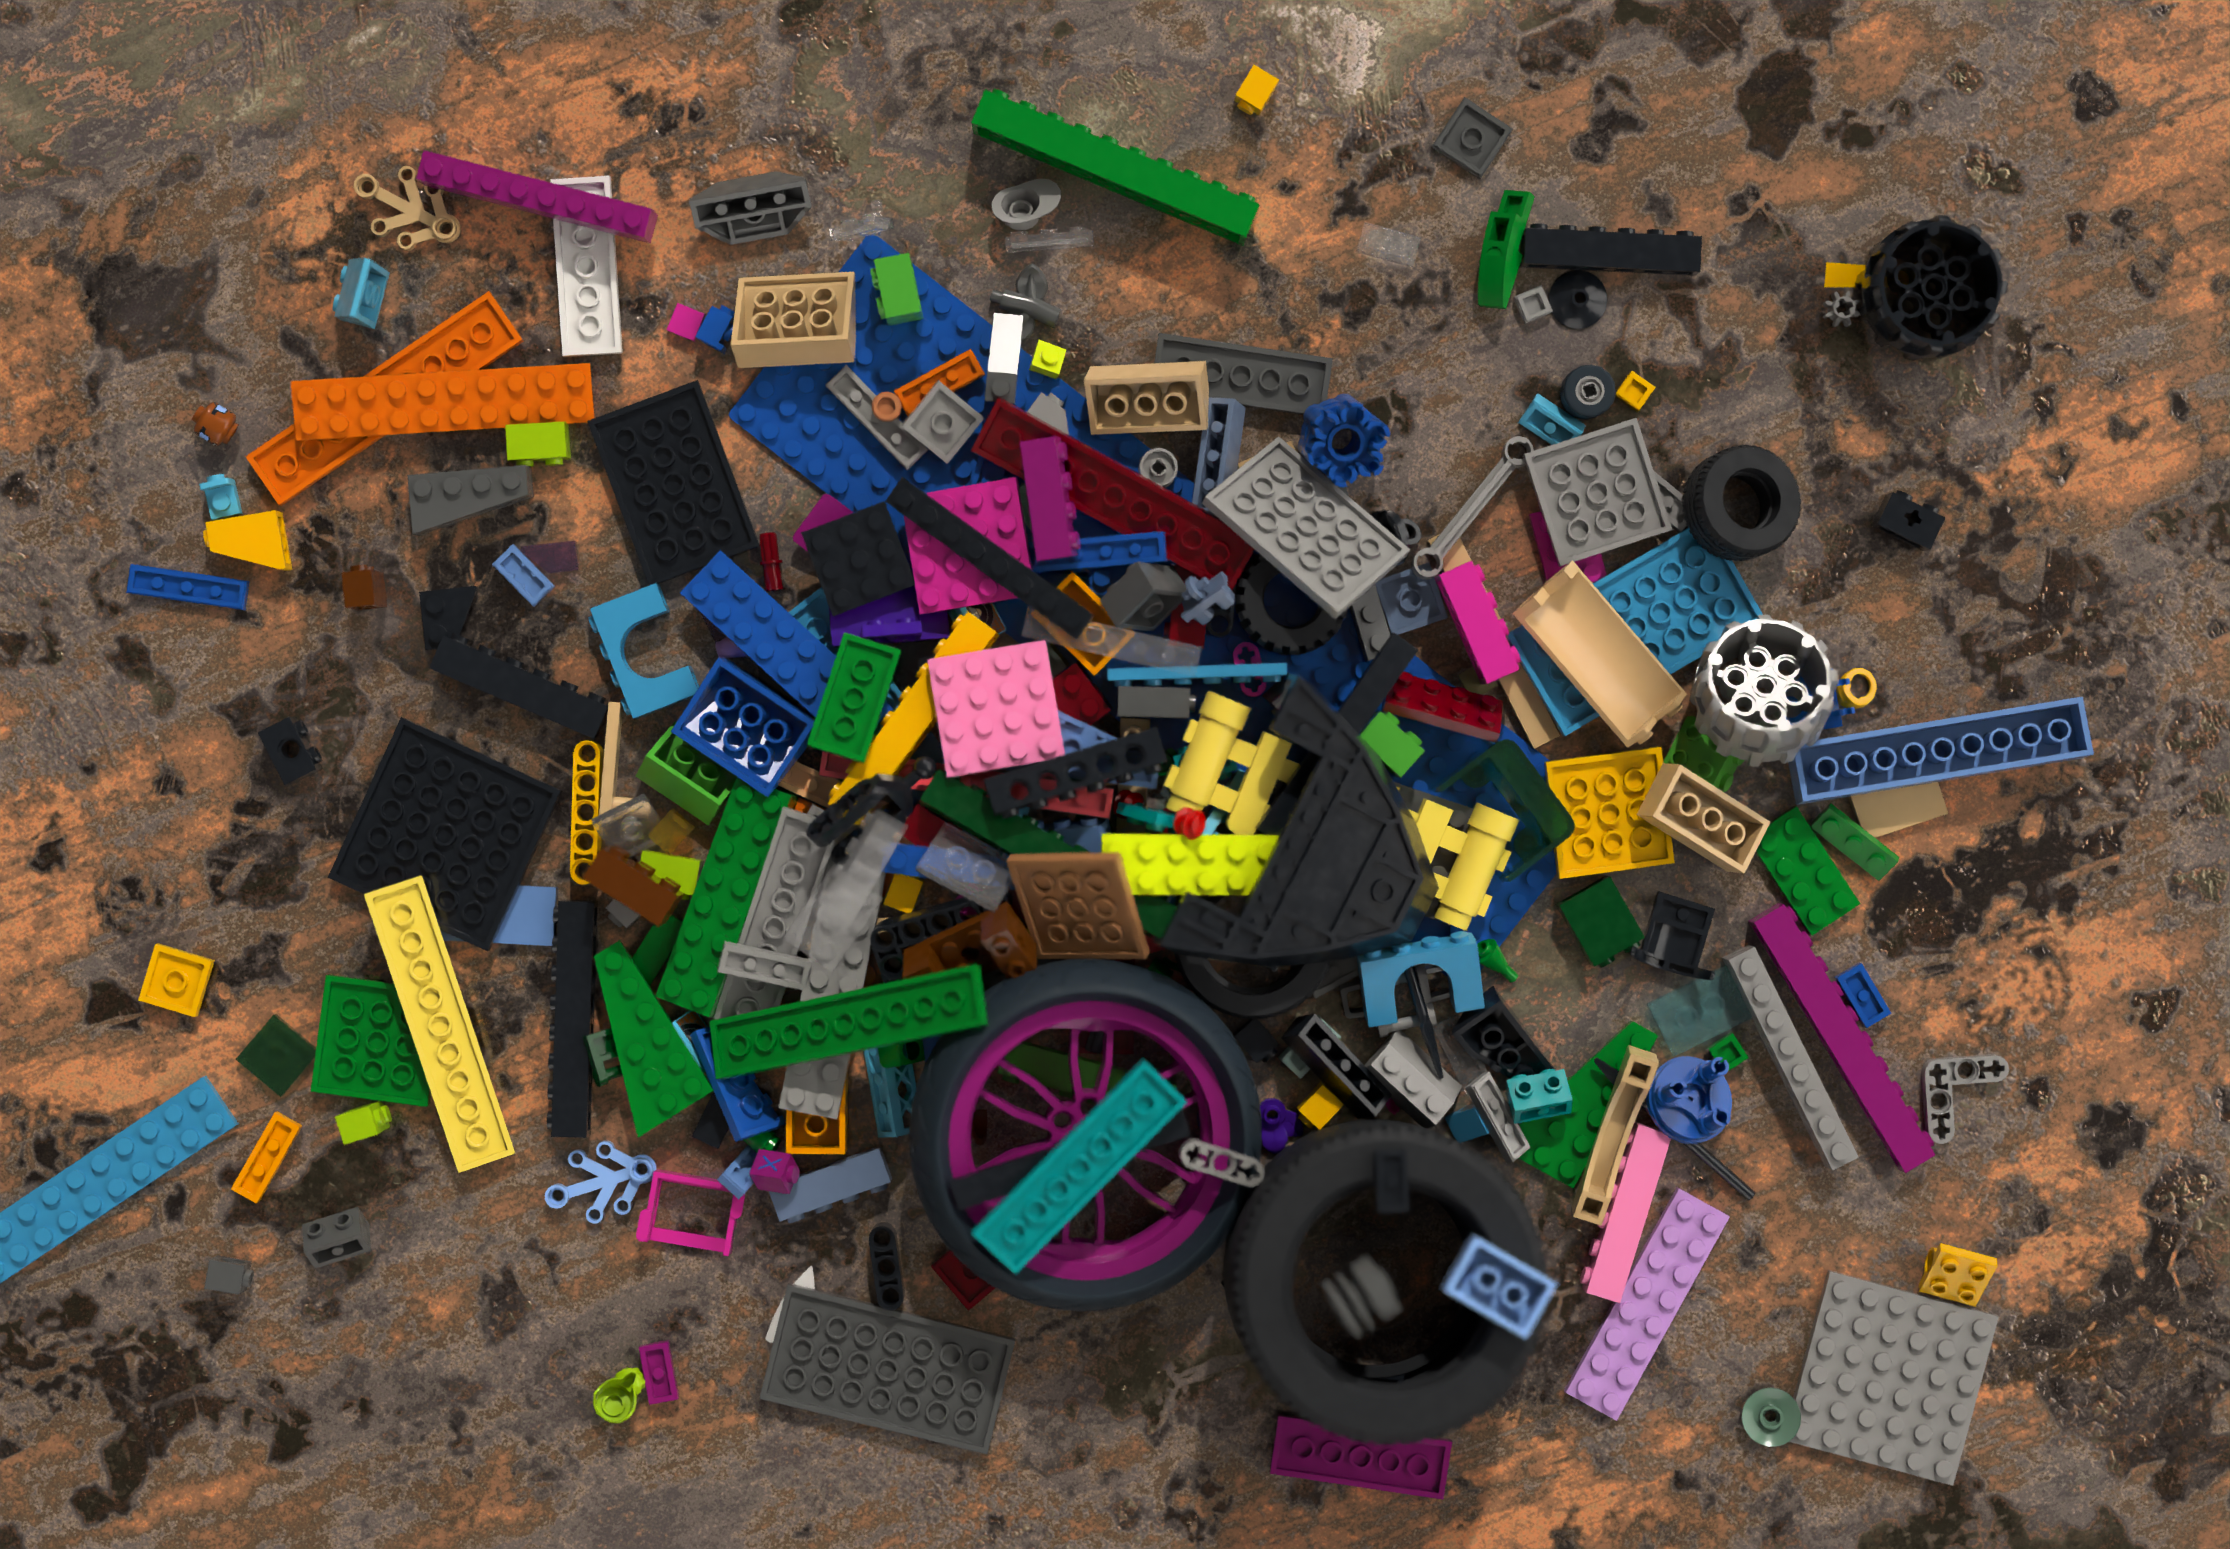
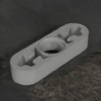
M1188 1139L1180 1146L1179 1157L1189 1168L1249 1187L1258 1185L1264 1178L1262 1164L1253 1157L1197 1139ZM1194 1146H1197L1199 1153L1208 1156L1207 1166H1203L1206 1161L1199 1157H1194L1193 1161H1190V1157L1186 1154L1187 1150H1193ZM1219 1155H1227L1230 1159L1228 1168L1223 1171L1216 1170L1213 1165L1215 1158ZM1236 1159H1240L1237 1164L1246 1169H1249L1251 1164H1253L1257 1174L1250 1175L1249 1179H1246L1244 1172L1235 1169Z

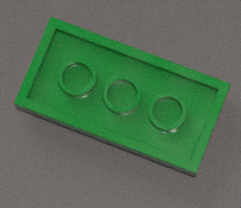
M844 632L807 743L808 747L865 764L901 655V650Z
M1793 806L1770 822L1755 853L1810 936H1813L1861 904L1797 806Z

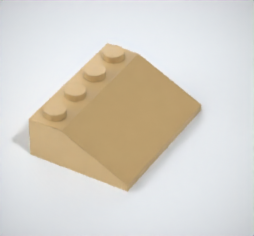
M837 272L739 278L731 338V348L737 367L753 368L854 362L856 348L855 273Z

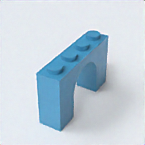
M660 584L649 585L590 608L592 616L588 617L594 633L599 632L603 643L599 644L605 661L610 659L614 669L610 672L615 687H621L625 697L621 699V703L627 716L631 714L633 719H638L694 696L700 686L692 666L680 668L660 677L645 678L631 669L625 657V642L633 628L645 621L670 612Z
M1458 931L1450 936L1441 938L1428 936L1421 941L1406 942L1356 956L1363 1012L1369 1028L1398 1023L1394 997L1395 984L1405 970L1417 964H1433L1445 970L1448 977L1450 1002L1456 1013L1485 1008L1478 945L1472 932Z

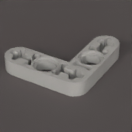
M1993 1054L1932 1058L1923 1064L1921 1079L1925 1131L1930 1135L1933 1142L1945 1144L1952 1140L1954 1136L1952 1085L2002 1081L2009 1073V1065L2004 1058ZM1993 1061L2001 1066L2000 1070H1996L1995 1076L1992 1072L1980 1071L1979 1065L1983 1067L1992 1066ZM1963 1062H1969L1972 1066V1073L1967 1078H1961L1958 1075V1067ZM1936 1064L1938 1068L1943 1070L1942 1074H1938L1937 1079L1938 1084L1944 1085V1089L1937 1087L1930 1089V1084L1936 1085V1080L1934 1076L1929 1074V1071L1934 1070ZM1936 1093H1942L1945 1097V1104L1940 1109H1934L1930 1103L1932 1096ZM1932 1113L1937 1115L1946 1114V1118L1940 1117L1941 1126L1947 1128L1946 1132H1942L1940 1138L1939 1135L1933 1133V1129L1938 1128V1118L1931 1117Z

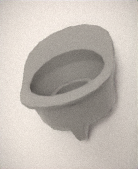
M1049 179L1031 180L1001 190L992 201V211L995 217L1004 222L1006 226L1018 231L1028 230L1038 223L1040 217L1051 213L1058 206L1061 200V190L1057 183Z

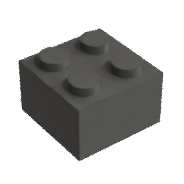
M1136 562L1127 568L1126 573L1118 582L1108 588L1107 593L1100 599V602L1116 628L1154 631L1184 600L1182 593L1187 588L1173 566Z

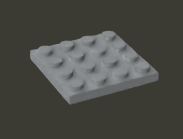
M1637 418L1523 454L1559 567L1568 564L1572 560L1575 562L1673 530Z

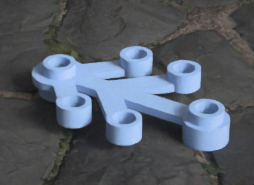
M604 1140L596 1147L597 1155L602 1159L610 1158L625 1167L624 1169L613 1171L588 1158L583 1150L576 1149L568 1156L569 1164L574 1168L580 1167L598 1177L567 1187L563 1184H554L547 1189L545 1201L548 1206L558 1209L566 1205L569 1198L602 1188L594 1204L586 1211V1219L590 1223L596 1224L604 1218V1209L617 1184L629 1180L623 1195L614 1202L615 1212L625 1215L632 1209V1200L640 1185L652 1180L653 1172L657 1170L656 1163L653 1158L645 1154L631 1157L616 1149L611 1141ZM608 1145L611 1149L610 1154L604 1155L600 1150L601 1146ZM575 1153L582 1156V1163L577 1164L573 1161ZM638 1164H645L647 1166V1173H639L637 1170ZM555 1190L562 1191V1200L554 1198L553 1193ZM621 1200L626 1201L628 1209L624 1211L619 1209L618 1202ZM592 1209H597L600 1212L599 1219H593L590 1216Z

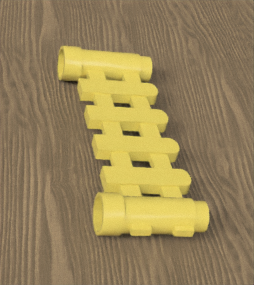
M1207 691L1199 711L1201 713L1199 721L1190 719L1182 740L1189 742L1181 764L1179 767L1171 764L1163 783L1164 786L1170 788L1169 791L1171 792L1166 808L1178 812L1184 807H1189L1202 812L1204 806L1207 807L1210 804L1229 812L1225 824L1231 832L1236 835H1254L1257 829L1255 828L1271 806L1267 803L1277 779L1287 783L1299 766L1298 763L1286 759L1292 743L1264 731L1257 746L1236 738L1239 730H1243L1251 708ZM1227 759L1248 767L1238 792L1217 783ZM1423 798L1418 813L1412 810L1409 811L1416 822L1430 864L1438 846L1457 853L1448 878L1434 873L1439 886L1435 897L1439 898L1438 901L1440 902L1434 917L1467 931L1473 916L1476 917L1478 914L1484 917L1492 900V896L1486 894L1495 870L1503 872L1511 855V852L1506 850L1505 846L1508 841L1511 842L1520 820L1476 802L1467 823L1470 826L1467 833L1448 826L1453 813L1452 809Z

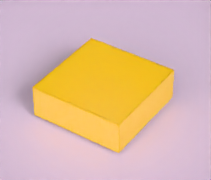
M1630 371L1616 391L1615 397L1638 412L1656 387L1634 371Z

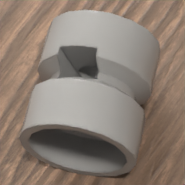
M1151 449L1142 457L1138 474L1167 488L1176 477L1178 470L1177 460L1166 449Z

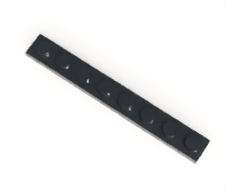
M901 477L886 499V503L1076 640L1079 639L1095 615L906 478Z

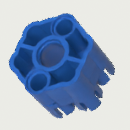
M1340 394L1335 398L1309 406L1304 412L1301 438L1298 442L1299 453L1338 487H1347L1346 481L1348 480L1352 484L1358 475L1370 477L1371 473L1374 476L1380 474L1384 467L1380 463L1383 462V455L1380 449L1388 442L1384 439V436L1390 437L1388 426L1349 394ZM1349 428L1352 435L1350 443L1342 449L1332 448V439L1336 432Z

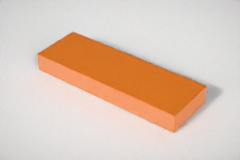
M969 349L894 390V393L900 399L906 415L909 416L938 380L955 393L984 377L985 373L972 349Z

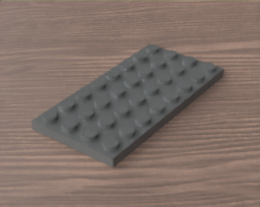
M788 1283L759 1399L987 1454L1016 1339L897 1309L886 1310L880 1305Z

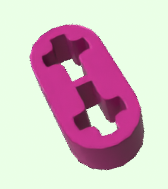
M1243 642L1234 649V665L1245 664L1243 659H1238V655L1242 653L1243 647H1247L1248 651L1254 652V656L1250 658L1251 664H1262L1259 650L1254 644ZM1262 676L1254 677L1255 680L1261 681V685L1257 687V692H1252L1251 688H1246L1245 683H1239L1241 691L1248 697L1261 695L1266 688V682H1263Z

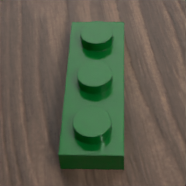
M1831 803L1811 823V828L1878 881L1899 861L1898 855Z

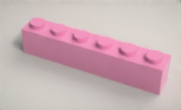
M1634 1122L1602 1226L1597 1225L1600 1228L1598 1238L1593 1239L1590 1244L1589 1255L1592 1257L1589 1267L1585 1266L1581 1273L1580 1283L1583 1284L1582 1289L1588 1294L1618 1303L1621 1302L1671 1138L1657 1128Z

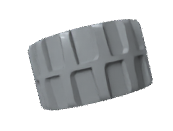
M1758 615L1756 620L1745 623L1733 621L1727 624L1720 639L1717 642L1707 643L1703 650L1690 691V701L1697 707L1698 711L1695 721L1698 732L1706 734L1717 746L1716 752L1723 757L1732 755L1748 761V766L1759 767L1761 762L1780 760L1781 764L1793 761L1800 748L1805 744L1809 747L1813 746L1819 739L1834 706L1833 696L1839 679L1836 669L1830 668L1826 657L1828 647L1822 640L1817 642L1803 630V624L1794 620L1790 624L1774 620L1770 615ZM1738 658V661L1741 663V665H1730L1725 671L1719 670L1722 664ZM1756 661L1762 667H1753L1749 662ZM1778 670H1786L1790 676H1783ZM1800 676L1807 683L1812 697L1808 696L1807 688L1802 683L1795 682ZM1735 679L1739 681L1741 685L1734 686L1730 684L1728 680ZM1714 685L1719 686L1721 695L1731 700L1730 703L1725 706L1722 704L1715 692ZM1757 688H1765L1769 691V694H1762ZM1793 696L1799 702L1792 703L1788 701L1786 697ZM1736 706H1744L1749 712H1740ZM1802 711L1807 712L1804 720L1790 725L1789 721L1785 719L1786 717H1796ZM1765 715H1774L1777 721H1770Z

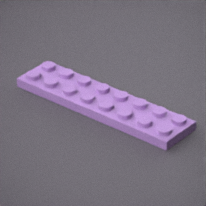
M1676 1188L1629 1273L1621 1302L1613 1301L1564 1389L1565 1393L1617 1421L1730 1216L1684 1190Z

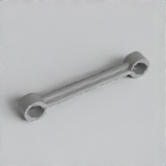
M1515 436L1508 440L1502 448V458L1440 535L1429 548L1421 549L1413 557L1411 568L1418 578L1429 580L1441 571L1443 558L1512 472L1516 468L1526 465L1524 458L1516 459L1513 457L1511 459L1507 450L1509 445L1520 443L1526 448L1527 453L1534 451L1532 443L1527 438ZM1424 554L1432 555L1437 562V568L1432 571H1425L1424 569L1420 571L1417 566L1418 556L1422 557Z

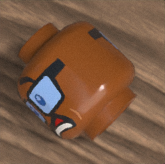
M211 402L206 408L200 405L192 417V421L196 422L194 433L214 446H219L222 443L227 445L239 424L235 423L236 415L216 402Z

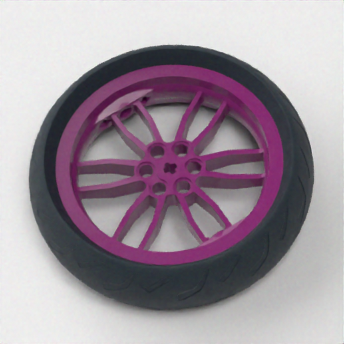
M1069 959L1037 966L1036 970L1025 972L1020 977L1006 978L983 992L988 1025L943 1034L939 1038L919 1078L911 1109L909 1150L913 1178L925 1212L940 1238L964 1265L991 1286L1012 1297L1034 1305L1059 1310L1091 1311L1127 1306L1160 1294L1187 1278L1219 1249L1234 1229L1237 1218L1253 1186H1245L1195 1169L1192 1172L1186 1171L1159 1153L1149 1149L1138 1152L1134 1155L1135 1157L1159 1164L1188 1181L1179 1198L1173 1203L1140 1183L1124 1166L1117 1172L1139 1194L1167 1210L1161 1218L1145 1230L1125 1240H1104L1105 1206L1101 1188L1093 1196L1095 1203V1236H1092V1239L1083 1237L1070 1238L1069 1220L1060 1229L1059 1239H1050L1015 1274L975 1238L971 1232L1007 1195L959 1210L949 1179L1058 1144L1089 1113L1081 1111L1082 1102L1086 1099H1093L1096 1106L1105 1097L1112 1067L1113 1030H1135L1158 1043L1175 1059L1173 1063L1157 1070V1072L1164 1079L1171 1077L1179 1071H1183L1186 1075L1192 1091L1183 1096L1187 1103L1182 1109L1197 1103L1200 1120V1141L1253 1157L1260 1162L1262 1118L1259 1097L1249 1065L1230 1030L1210 1007L1179 983L1141 966L1114 960ZM1048 1028L1069 1029L1067 1059L1072 1089L1071 1099L1061 1102L1034 1076L1005 1060V1056L1024 1040ZM1081 1030L1103 1031L1104 1033L1102 1061L1093 1089L1082 1088L1078 1068V1033H1081ZM1000 1066L1032 1086L1050 1104L1045 1115L1014 1106L985 1089L984 1085L995 1067ZM978 1098H985L1013 1117L1048 1130L1046 1138L1010 1149L979 1167L974 1166L971 1130ZM1060 1113L1069 1115L1068 1122L1063 1126L1054 1124L1055 1117ZM1198 1152L1197 1157L1204 1159L1206 1162L1203 1166H1207L1208 1156ZM1227 1155L1217 1156L1213 1163L1214 1168L1219 1171L1227 1169L1230 1159ZM1236 1159L1235 1169L1244 1172L1246 1179H1249L1250 1175L1257 1174L1253 1164H1251L1249 1169L1240 1167L1237 1164L1240 1159Z

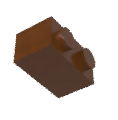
M368 565L350 566V572H341L345 608L358 611L387 608L384 572L376 571L374 566Z

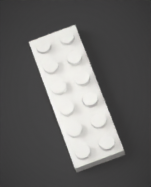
M610 176L550 179L551 183L612 198ZM553 219L562 356L623 354L615 234Z

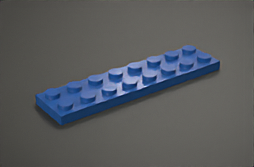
M720 550L686 585L680 594L816 719L836 655ZM886 701L877 728L890 710L894 711Z

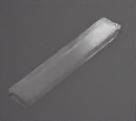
M1030 606L1027 609L1022 636L1041 641L1046 640V642L1193 677L1196 676L1202 651L1200 646L1094 621L1089 623L1079 639L1076 640Z

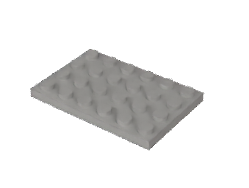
M1279 436L1207 494L1202 502L1204 506L1334 619L1400 563L1410 551L1405 544Z

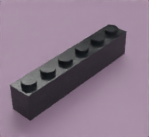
M1530 224V228H1525L1522 236L1521 254L1523 257L1520 268L1695 276L1701 271L1702 236H1694L1693 231H1676V235H1665V231L1661 229H1649L1647 234L1635 233L1634 228H1618V232H1606V227L1600 226L1588 227V231L1577 230V226L1560 225L1559 229H1548L1547 224Z
M452 633L451 637L443 635L430 664V669L593 739L597 737L608 712V705L604 703L605 697L593 692H589L588 696L577 692L579 686L565 680L558 684L549 680L551 674L537 668L530 672L522 668L523 662L507 656L506 661L495 657L497 651L480 644L478 649L467 645L469 639L456 633Z

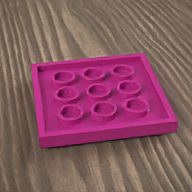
M1017 477L926 493L1032 569ZM904 516L920 614L1018 598Z

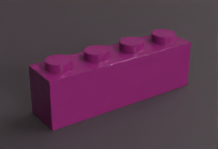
M1055 436L1020 442L1036 560L1047 561L1077 556L1076 549H1080V538L1078 532H1074L1072 520L1076 519L1074 502L1069 501L1068 490L1072 489L1070 473L1065 472L1064 460L1068 459L1065 442L1061 443V438Z

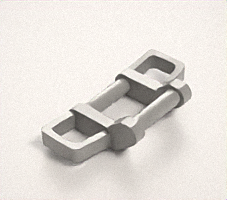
M1433 964L1417 965L1415 970L1427 1007L1429 1020L1433 1026H1436L1437 1020L1432 1002L1449 998V988L1430 993L1427 974L1445 970ZM1404 972L1400 975L1395 985L1407 983ZM1359 980L1341 984L1339 987L1343 1011L1348 1019L1364 1017L1363 1007L1350 1009L1347 1001L1348 992L1360 989ZM1417 1015L1397 1019L1398 1023L1377 1026L1379 1037H1386L1391 1032L1420 1026Z

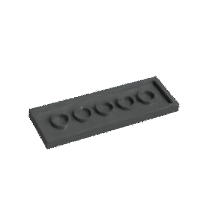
M1159 333L1154 363L1206 361L1209 397L1236 399L1243 406L1304 415L1305 410L1309 406L1327 400L1333 358Z

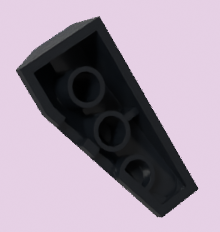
M1494 986L1483 993L1485 1008L1463 1012L1452 1030L1454 1037L1471 1057L1481 1060L1495 1072H1500L1510 1079L1519 1074L1529 1076L1539 1074L1546 1069H1555Z

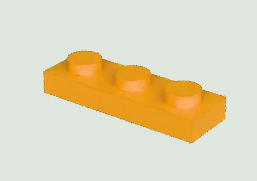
M278 1111L274 1112L231 1190L256 1204L260 1202L303 1125Z

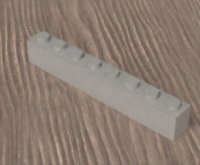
M1746 945L1722 957L1824 1166L1833 1171L1859 1158L1756 948Z

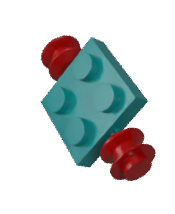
M1130 790L1120 791L1113 802V811L1117 817L1126 819L1128 823L1144 826V823L1147 822L1146 828L1163 832L1168 827L1167 832L1185 835L1188 839L1193 840L1202 835L1206 826L1205 816L1200 810L1184 807L1177 814L1160 809L1145 807L1143 796Z

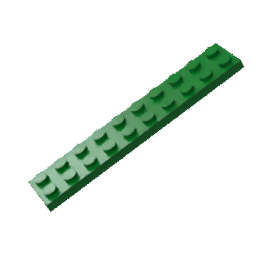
M975 964L709 1021L716 1079L722 1080L988 1025L980 966Z

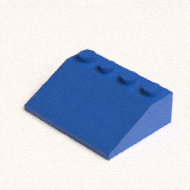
M718 657L671 732L769 797L808 747L807 743L815 718L728 658Z

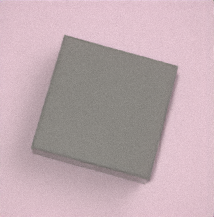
M1542 285L1514 297L1524 324L1553 312Z

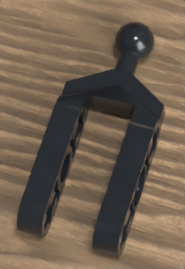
M929 756L917 758L913 766L914 770L904 778L877 773L871 779L861 780L809 824L806 831L807 837L817 847H826L874 808L887 794L893 801L881 807L839 842L831 852V860L842 871L853 869L904 826L906 818L913 813L911 787L920 779H929L934 776L937 770L935 760Z

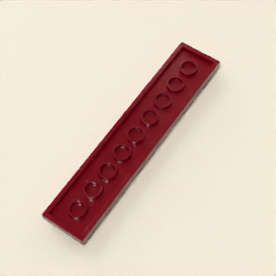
M1000 397L996 400L971 451L1025 480L1020 442L1054 436L1061 438V443L1065 442L1068 459L1064 460L1065 472L1070 473L1072 489L1068 490L1069 501L1074 502L1076 509L1123 535L1164 531L1166 535L1167 559L1201 578L1206 577L1208 580L1222 571L1228 576V587L1233 590L1255 549L1222 520Z

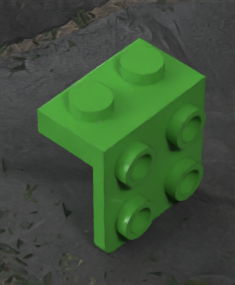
M1688 716L1663 763L1680 764L1721 791H1728L1733 783L1734 772L1738 765H1741L1745 760L1732 755L1723 757L1716 752L1717 746L1706 734L1698 732L1695 726L1696 717Z

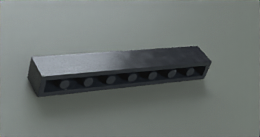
M560 900L558 901V906H554L553 923L558 924L557 936L554 935L552 939V952L557 953L556 965H552L551 981L556 982V992L551 995L550 1010L555 1012V1024L551 1023L549 1029V1039L554 1041V1053L549 1054L548 1068L553 1070V1082L548 1083L547 1090L548 1100H552V1111H548L546 1122L547 1129H551V1137L587 1138L591 1135L593 1070L582 1036L594 1033L596 963L594 956L597 954L598 901Z

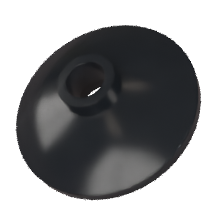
M1574 270L1563 274L1554 282L1549 293V303L1553 310L1552 314L1559 323L1568 328L1583 329L1592 326L1603 316L1607 307V292L1603 283L1598 277L1587 271ZM1576 293L1584 295L1585 300L1583 303L1575 301Z

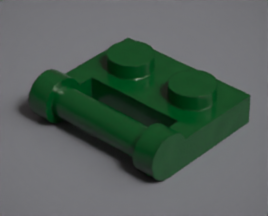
M611 1027L582 1036L592 1066L593 1079L597 1087L607 1085L609 1080L623 1076L620 1065L605 1069L603 1061L618 1057Z

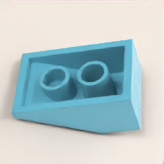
M349 259L348 266L343 267L340 275V282L343 283L341 292L335 296L333 301L334 317L345 322L375 329L390 272L371 259Z

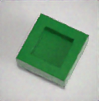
M1731 1032L1706 1048L1713 1059L1722 1057L1723 1059L1720 1062L1726 1060L1729 1064V1070L1749 1058L1735 1035Z

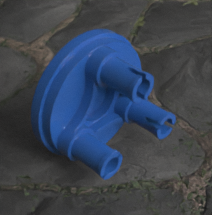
M1682 1056L1673 1058L1657 1068L1650 1090L1646 1096V1102L1653 1122L1662 1133L1677 1142L1698 1144L1714 1138L1729 1124L1731 1120L1732 1095L1729 1085L1723 1076L1729 1070V1064L1726 1060L1720 1062L1723 1058L1716 1057L1712 1061H1705L1697 1057Z

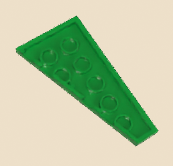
M621 940L596 954L594 959L637 1137L639 1138L711 1093L713 1088Z
M1633 1021L1627 1023L1592 1058L1590 1057L1575 1074L1567 1079L1573 1099L1571 1113L1518 1124L1530 1145V1148L1519 1159L1574 1188L1586 1166L1614 1086L1594 1063V1059L1599 1058L1619 1071L1628 1045L1650 1051L1658 1035Z

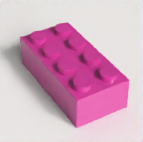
M1471 560L1434 577L1481 685L1488 684L1520 670L1518 663L1521 662L1520 655L1515 646H1509L1506 636L1510 635L1503 618L1498 620L1494 609L1498 606L1492 592L1486 593L1482 582L1486 579L1480 565L1474 566Z

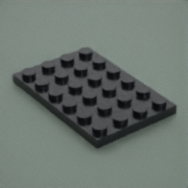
M698 380L587 421L648 585L660 584L701 569L720 550L730 558L760 547Z

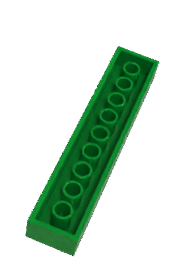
M993 89L992 92L984 90L971 122L973 134L1244 246L1260 205L1255 202V197L1244 192H1239L1238 195L1227 191L1229 187L1218 181L1212 180L1211 184L1200 179V174L1192 170L1185 169L1184 172L1174 169V164L1166 159L1159 157L1156 161L1146 157L1145 151L1137 147L1130 146L1127 149L1119 146V141L1111 136L1102 135V138L1091 134L1092 130L1082 124L1075 123L1072 126L1064 123V118L1056 113L1048 112L1047 115L1036 111L1037 107L1027 101L1021 100L1020 103L1009 100V95L1001 90Z

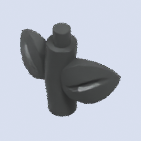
M1030 264L1021 271L1015 283L1016 292L1005 289L1004 293L993 289L990 301L1000 304L999 309L1008 311L1006 314L1023 315L1021 342L1027 340L1033 334L1036 325L1035 320L1055 328L1061 309L1042 300L1047 293L1048 282L1043 272L1036 265Z

